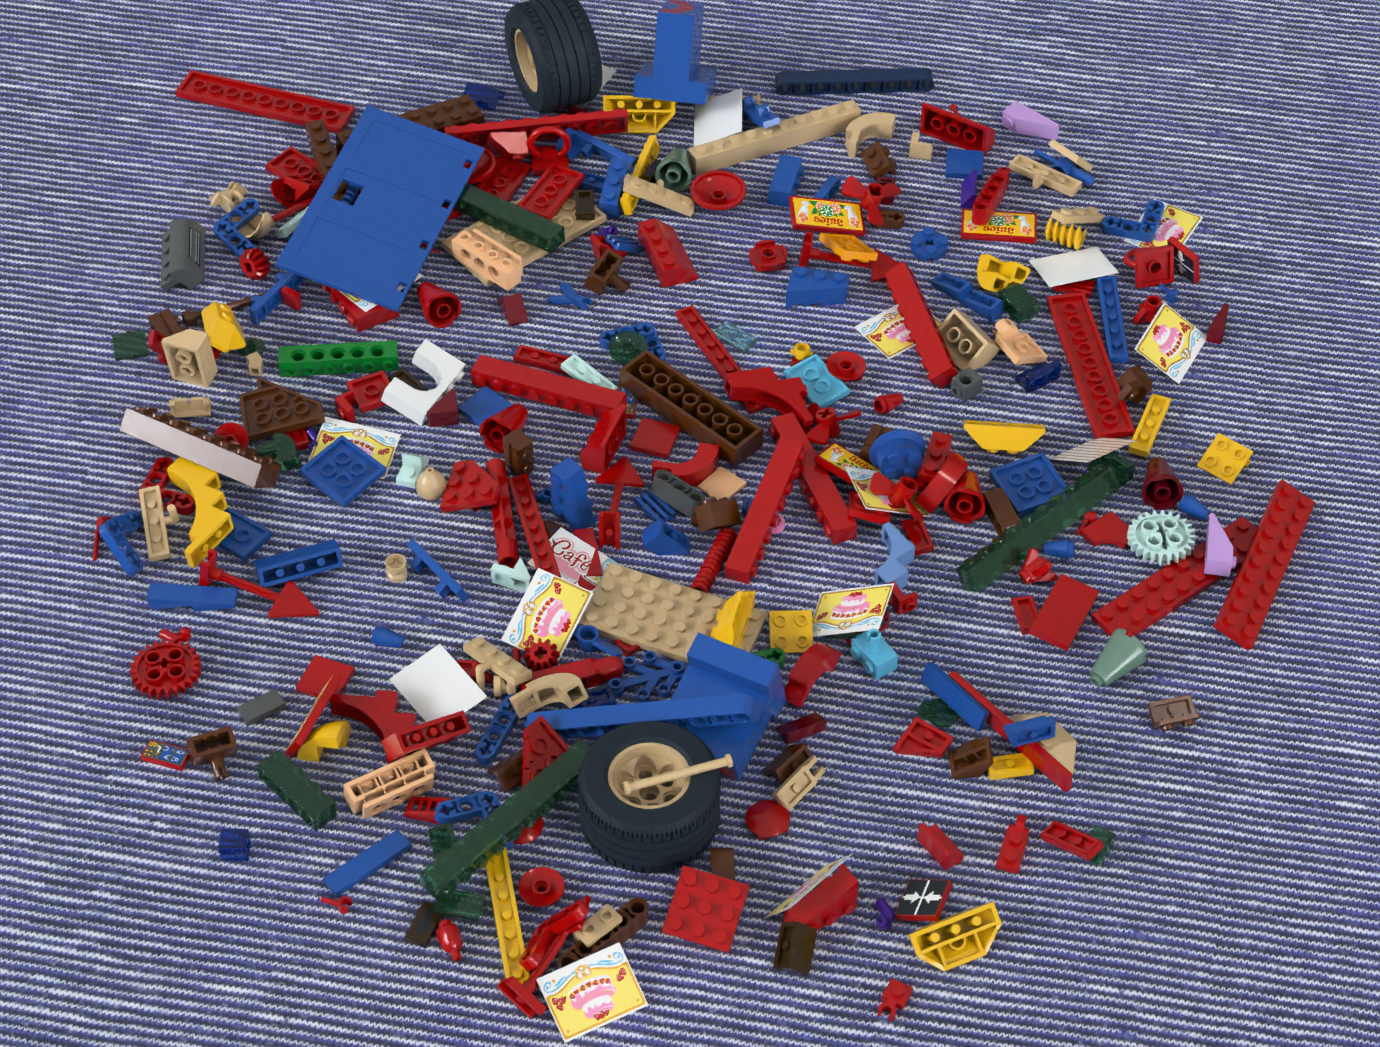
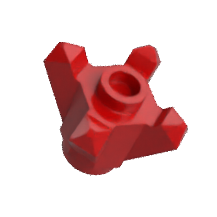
M1156 295L1148 296L1145 302L1139 305L1140 311L1133 318L1134 324L1141 325L1143 322L1150 324L1162 306L1161 298Z
M1034 547L1029 549L1024 565L1021 567L1022 570L1018 572L1020 578L1028 586L1036 582L1056 581L1057 574L1049 571L1052 563L1044 556L1040 558L1038 550Z

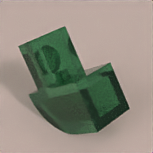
M275 433L273 434L274 441H266L254 445L258 455H268L275 459L277 458V462L282 464V471L302 467L300 453L293 439L286 434Z

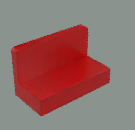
M924 822L919 824L917 840L944 870L963 860L964 854L937 824L929 828Z

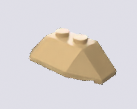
M1047 712L1014 714L1009 719L1015 723L1043 715L1049 717L1050 715ZM1056 722L1055 737L1037 741V743L1073 774L1076 740Z

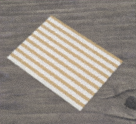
M1101 437L1092 439L1050 459L1090 462L1136 440Z

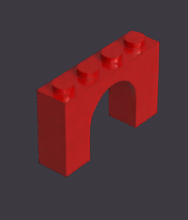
M322 284L324 291L330 294L332 302L334 304L337 303L341 314L347 317L349 325L354 327L358 333L400 316L399 311L395 312L379 305L365 312L340 291Z

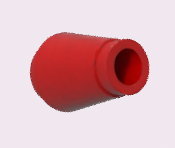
M899 392L879 395L874 400L873 406L878 414H887L902 404L904 399Z

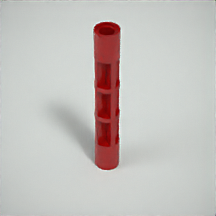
M495 458L489 460L485 464L486 473L498 482L502 488L498 503L491 505L498 562L500 565L514 569L519 560L506 465L502 459Z

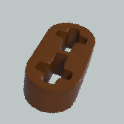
M879 209L884 221L883 225L871 224L873 227L901 229L905 225V215L899 211Z

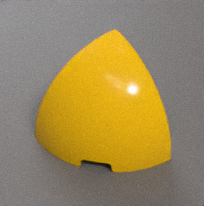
M981 254L977 266V279L982 288L991 292L1005 293L1014 287H1019L1026 280L1031 269L1018 262H1003L990 254Z
M332 721L314 729L309 733L299 749L297 759L319 762L324 747L334 749L346 747L351 733L350 723L348 721Z

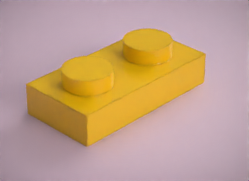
M1022 753L993 757L994 763L987 769L990 780L1034 775L1033 763Z

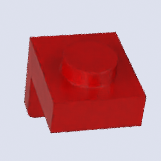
M350 390L334 398L336 413L340 420L356 423L353 408L355 406L354 393Z
M894 581L891 582L894 583L888 605L892 606L898 615L915 609L917 607L918 594L913 592L904 595Z

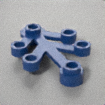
M653 651L645 652L644 663L646 665H655L662 668V670L656 671L636 663L634 657L627 656L623 659L624 669L642 675L622 681L619 678L611 679L607 683V693L612 698H619L624 694V689L647 683L643 689L637 691V701L639 703L649 702L650 695L659 680L667 678L665 683H661L657 687L658 696L667 698L670 696L671 688L675 682L681 681L688 666L683 661L677 660L670 663L657 658L656 653Z

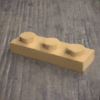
M1090 206L1086 209L1062 207L1059 210H1053L1051 214L1052 218L1063 224L1098 223L1104 219V215L1099 213L1097 208Z

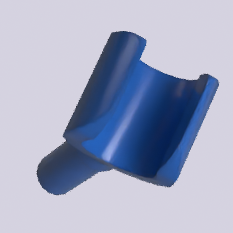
M1162 283L1159 285V288L1166 292V300L1170 304H1174L1179 300L1176 297L1179 294L1177 289L1170 290Z
M544 488L541 493H534L535 498L540 499L541 503H550L551 489Z

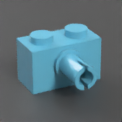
M870 629L851 639L850 653L852 657L858 660L863 665L864 670L871 674L875 680L897 669L898 655L881 637V632L878 629Z

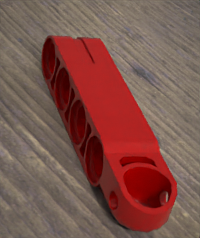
M1000 167L986 182L973 203L971 219L973 224L981 226L989 222L1006 194L1009 186L1010 168Z
M607 656L600 659L587 658L532 672V679L519 684V688L522 691L526 689L525 684L547 675L570 673L580 678L584 688L587 689L609 682L613 678H620L624 671V663L617 656Z

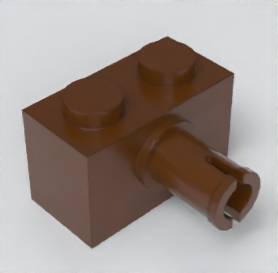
M607 248L588 272L584 286L599 296L608 285H613L623 291V293H626L631 283L617 275L624 258Z
M727 497L716 499L715 502L714 499L701 501L702 505L694 507L696 515L691 516V524L695 528L699 527L700 532L720 530L722 527L730 528L742 524L736 499L728 500Z
M231 726L187 738L186 748L193 767L210 763L216 781L221 780V776L222 779L229 776L223 759L234 756L237 752V743Z

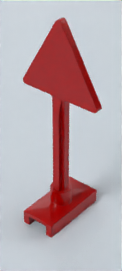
M806 231L798 260L800 261L798 267L807 268L809 259H822L869 268L872 270L871 282L887 280L884 273L900 263L878 249H874L878 253L876 261L869 260L867 263L858 261V259L844 261L837 254L813 248V232Z
M623 456L595 479L596 484L615 485L610 510L600 511L599 548H603L604 545H615V550H620L621 512H618L623 487H644L643 480L626 456Z
M213 549L208 550L207 562L202 560L200 563L199 586L210 587L214 580L218 582L223 581L272 600L275 603L268 613V618L319 616L318 609L292 580L287 581L281 593H277L238 578L217 567L218 551Z
M586 895L582 901L589 907L591 898ZM585 917L553 937L554 940L541 962L522 984L512 976L501 980L496 988L529 1019L535 1013L539 1016L542 1015L547 1008L533 995L537 985L536 979L543 976L563 946L567 935L582 929Z

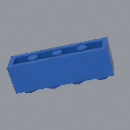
M335 539L253 561L257 580L261 587L272 586L344 566L340 547Z

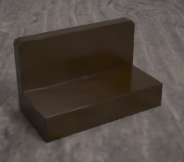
M782 922L773 968L779 971L793 970L802 975H809L817 930L800 922Z

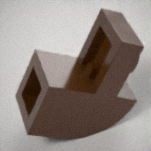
M1140 365L1128 368L1117 380L1123 389L1116 396L1121 402L1133 400L1136 404H1139L1153 387L1152 381Z

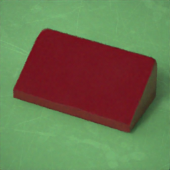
M815 712L777 726L776 729L787 745L826 730V720Z

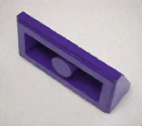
M973 170L962 182L960 204L962 208H973V203L976 200L977 170Z

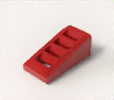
M411 796L404 812V817L439 824L434 818L436 806L440 802L451 799ZM414 804L418 805V808H417L416 811L412 810L413 807H414Z

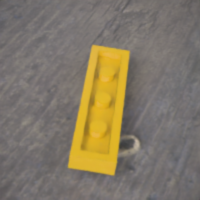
M1152 393L1132 438L1136 441L1129 445V453L1148 458L1170 406L1171 398Z

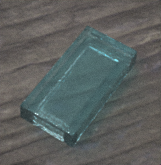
M725 321L714 331L717 338L743 353H746L757 343L756 337L728 321Z

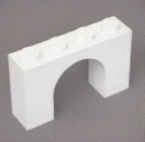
M426 339L415 351L412 363L429 373L435 379L437 387L430 391H420L394 377L385 388L381 398L382 402L420 426L427 420V411L451 389L454 390V384L456 382L460 383L465 375L463 372L465 363Z

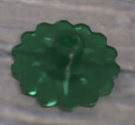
M257 337L245 338L246 345L244 348L238 349V352L241 355L247 356L257 351L260 355L265 349V343Z

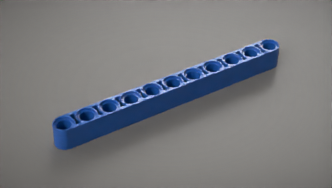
M729 694L531 712L527 714L525 729L541 715L562 739L603 736L617 727L643 721H659L682 728L743 724L751 721L753 697L748 694Z

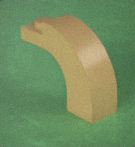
M875 112L854 119L847 126L845 134L846 149H849L848 157L855 158L860 144L866 139L877 137L891 140L895 130L896 114Z
M556 673L525 684L526 689L513 695L509 700L517 716L521 719L527 714L551 703L561 702L572 708L588 699L589 696L581 679L576 675Z

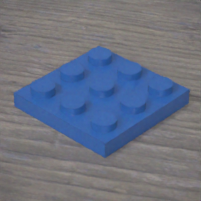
M343 435L299 469V475L343 508L386 473L384 465Z
M1043 452L989 470L988 476L997 488H1003L1018 517L1072 499L1073 493Z

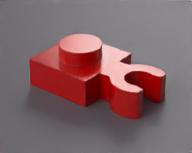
M892 978L881 996L883 1003L878 1007V1016H881L884 1011H889V1021L892 1022L896 1017V1008L903 1011L913 993V987Z

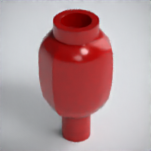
M450 919L442 920L438 923L439 928L436 932L438 941L442 949L451 954L453 962L460 961L462 957L459 950L463 945L460 930Z

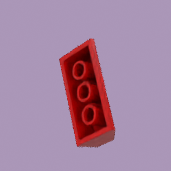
M922 103L921 133L965 150L984 151V156L994 145V129L928 103Z
M656 218L638 222V241L644 247L643 250L663 288L699 279L673 227Z

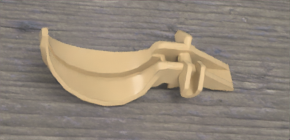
M231 181L227 190L217 191L214 195L209 196V199L212 200L210 204L214 207L220 205L228 214L245 200L244 195L247 194V189L241 184ZM265 212L262 214V217L257 215L238 231L245 238L254 237L257 239L266 236L270 232V228L275 226V222L270 214ZM235 216L232 218L233 222H239L242 220L240 216Z

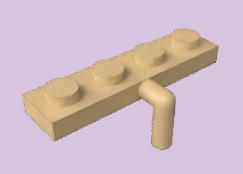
M1019 153L1009 163V168L1012 171L1033 180L1032 187L1034 189H1038L1043 184L1073 197L1082 187V181Z
M626 174L623 184L624 192L689 217L694 213L695 201L688 196L664 188V181L662 179L657 180L656 184Z
M160 486L139 489L150 562L171 558L166 525L179 522L180 518L176 507L173 504L168 505L167 510L170 516L165 517Z
M482 637L474 638L463 644V651L481 663L475 668L476 684L481 690L485 689L484 672L489 669L513 686L532 679L531 670Z

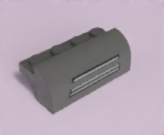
M178 218L170 222V230L166 231L162 236L161 288L168 291L181 282L189 289H193L205 279V228L192 219Z

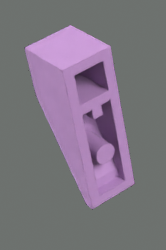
M1015 101L1003 111L1001 125L1018 134L1050 140L1058 139L1059 124L1020 102Z
M1210 513L1206 535L1204 574L1229 577L1231 568L1235 569L1237 556H1233V546L1214 513Z

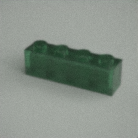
M278 750L257 765L259 778L315 832L337 816L336 802L333 797L323 793L319 784L308 779L305 771L301 768L298 769L289 756H284Z

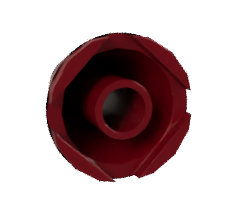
M1156 457L1148 462L1141 494L1146 505H1150L1156 510H1167L1176 506L1179 499H1182L1183 486L1168 462L1164 458Z

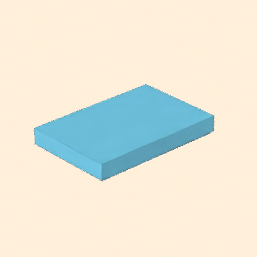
M817 354L784 370V376L787 379L801 378L808 390L805 399L810 404L817 403L821 409L850 394V389L840 379L828 372L825 362Z

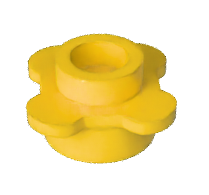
M797 343L794 349L790 350V354L794 355L797 360H805L813 355V352L810 351V346L806 343Z

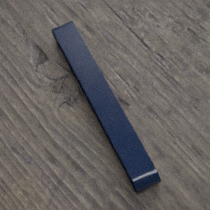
M929 68L786 71L776 74L775 85L776 92L783 96L930 91L934 87L932 71Z

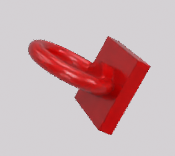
M543 126L530 134L527 140V147L531 153L532 176H542L552 163L569 168L568 156L566 154L571 148V139L566 131L556 126ZM553 133L563 139L564 146L558 151L555 149L556 145L535 146V140L542 134Z
M1171 244L1158 247L1136 248L1128 251L1123 256V262L1127 266L1135 268V286L1138 289L1174 282V247Z

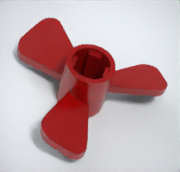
M849 176L842 186L841 193L847 197L862 199L861 205L868 211L867 220L871 224L882 226L884 221L878 208L882 198L897 196L901 193V189L892 183H888L885 186H881L878 183H870L866 188L854 176Z
M817 403L811 404L807 409L813 415L814 424L818 425L807 433V437L811 442L827 445L829 439L838 436L841 432L838 421L860 416V409L837 416L834 408L827 407L821 409Z
M879 472L873 474L870 481V491L873 494L888 496L889 501L894 506L899 508L907 507L909 513L915 519L923 521V515L911 501L916 491L924 487L925 483L923 481L902 476L897 484H895Z

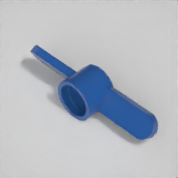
M1035 149L1034 154L1052 164V169L1082 181V184L1086 186L1094 184V177L1075 167L1069 158L1061 157L1057 160Z
M577 624L572 635L578 638V647L581 651L590 653L599 648L611 656H622L623 651L599 637V631L596 627Z

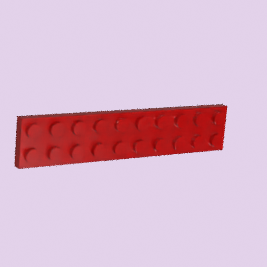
M195 70L189 71L175 91L176 97L302 126H305L307 122L323 119L327 131L334 133L344 131L355 113V106Z
M617 108L612 111L598 110L593 113L579 112L573 115L560 114L553 117L542 116L533 119L527 117L522 120L507 119L503 122L488 121L484 124L470 123L464 126L451 125L444 128L445 134L484 147V142L490 132H526L528 140V137L534 130L543 126H556L564 131L570 127L576 132L579 129L591 136L628 132L627 109ZM546 133L540 135L535 141L559 139V135Z
M1085 292L1047 296L1046 303L1094 439L1134 436L1135 429L1125 401L1121 402L1116 396L1121 390Z
M1283 479L1277 483L1213 626L1247 651L1255 643L1315 504L1313 500Z
M1243 516L1223 529L1233 546V556H1237L1235 569L1231 568V572L1240 567L1257 530V527ZM1205 540L1194 547V550H1191V555H1186L1185 560L1179 558L1178 563L1171 562L1170 565H1166L1092 613L1091 620L1110 637L1116 629L1120 628L1126 630L1125 634L1131 638L1225 576L1204 574Z

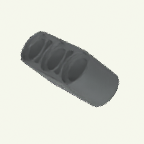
M657 470L655 472L650 487L651 493L688 517L696 515L694 507L702 505L701 501L705 500V495L666 470Z

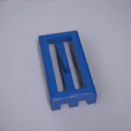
M608 234L605 239L616 250L641 253L644 249L632 237Z
M650 489L647 490L646 494L644 492L641 493V497H634V503L654 522L661 519L656 513L665 522L676 517V512L663 500L653 495ZM644 501H646L652 507V509L648 507L644 503Z

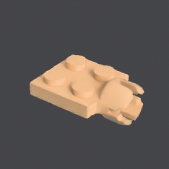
M1003 318L995 324L997 330H992L995 337L994 341L1014 364H1035L1046 361L1048 355L1026 332L1018 331V327L1010 319L1006 318L1005 320Z

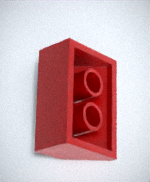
M622 404L605 412L601 419L597 420L593 434L588 436L586 447L580 451L579 459L582 460L583 469L600 474L608 469L627 433L626 405Z

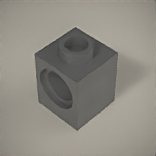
M969 367L952 377L951 392L955 397L966 402L982 392L983 378Z

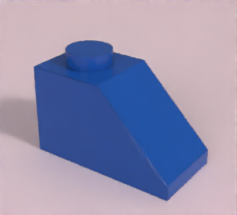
M658 519L642 530L643 547L658 556L688 555L690 553V538L662 519Z

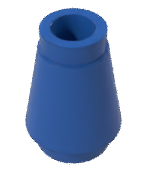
M1186 493L1178 505L1182 509L1181 512L1203 521L1210 513V510L1193 494L1190 496Z
M1065 539L1044 543V555L1067 560L1074 558V541Z
M382 625L381 627L375 626L371 643H375V646L401 649L404 636Z

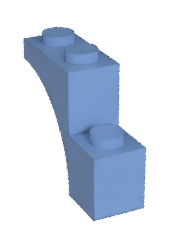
M888 522L882 525L881 539L886 544L890 555L885 563L876 569L875 584L883 585L894 581L902 589L908 585L909 571L906 565L914 561L915 546L901 534L898 528H895Z

